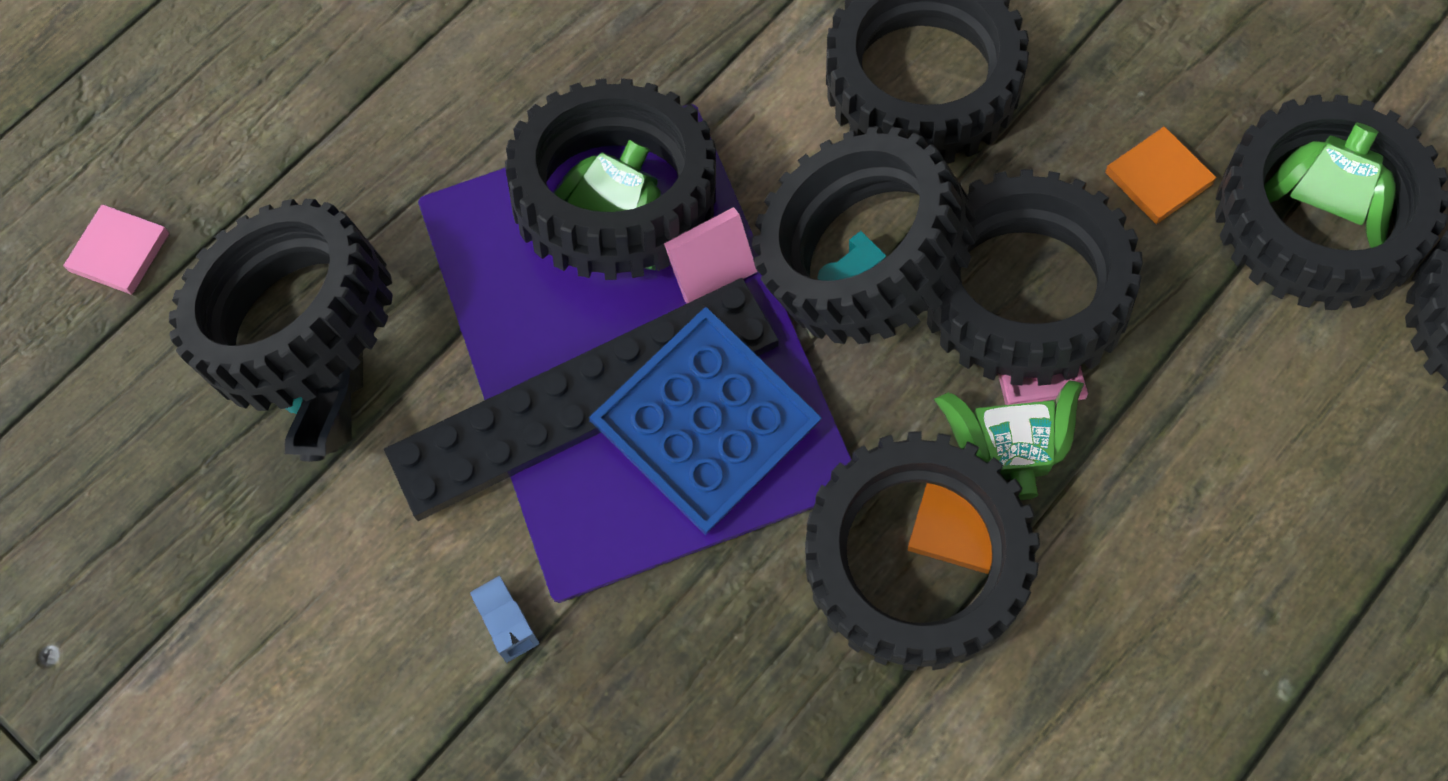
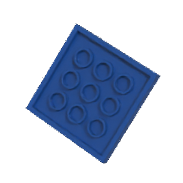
M707 307L701 310L589 417L590 421L705 536L822 419Z

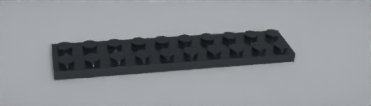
M743 278L733 281L384 448L417 522L601 433L590 421L589 417L705 307L757 356L778 347V338Z

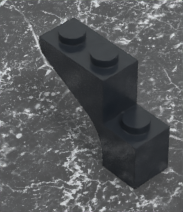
M363 352L358 357L361 363L354 370L348 367L338 376L340 379L338 384L332 388L326 384L316 390L317 397L309 401L303 399L285 438V454L300 455L301 461H321L325 459L326 455L338 452L339 447L352 440L351 393L363 388Z

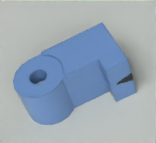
M500 575L470 592L499 654L506 663L540 644L518 603L514 601Z

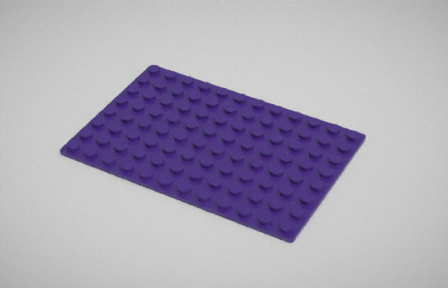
M691 104L698 111V122L703 121L698 107ZM626 146L597 147L569 158L550 176L547 181L548 189L553 192L562 178L580 161L591 156H598L600 153L613 155L620 159ZM716 151V203L714 204L713 218L734 207L740 214L754 259L759 255L752 248L753 233ZM651 152L648 153L641 170L658 179L657 187L663 195L677 181L678 173L664 159ZM505 168L424 195L418 201L484 400L687 304L683 298L670 259L669 266L660 271L657 268L656 270L644 269V276L632 278L631 272L617 273V280H605L604 273L592 272L590 278L578 276L577 268L570 265L565 271L554 267L553 256L550 254L544 259L540 258L534 253L533 242L525 243L520 235L519 224H515ZM758 271L743 280L778 338L779 344L778 347L758 357L822 418L821 422L706 536L602 432L511 476L553 601L557 603L567 601L814 508L816 494L821 485L826 486L830 481L831 471L840 462L845 466L851 461L787 311L761 281L762 275Z

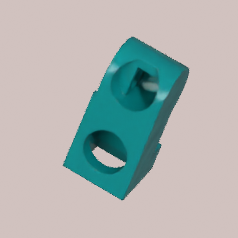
M859 231L849 239V253L837 263L824 265L819 270L817 280L833 281L858 275L871 269L887 256L862 231Z

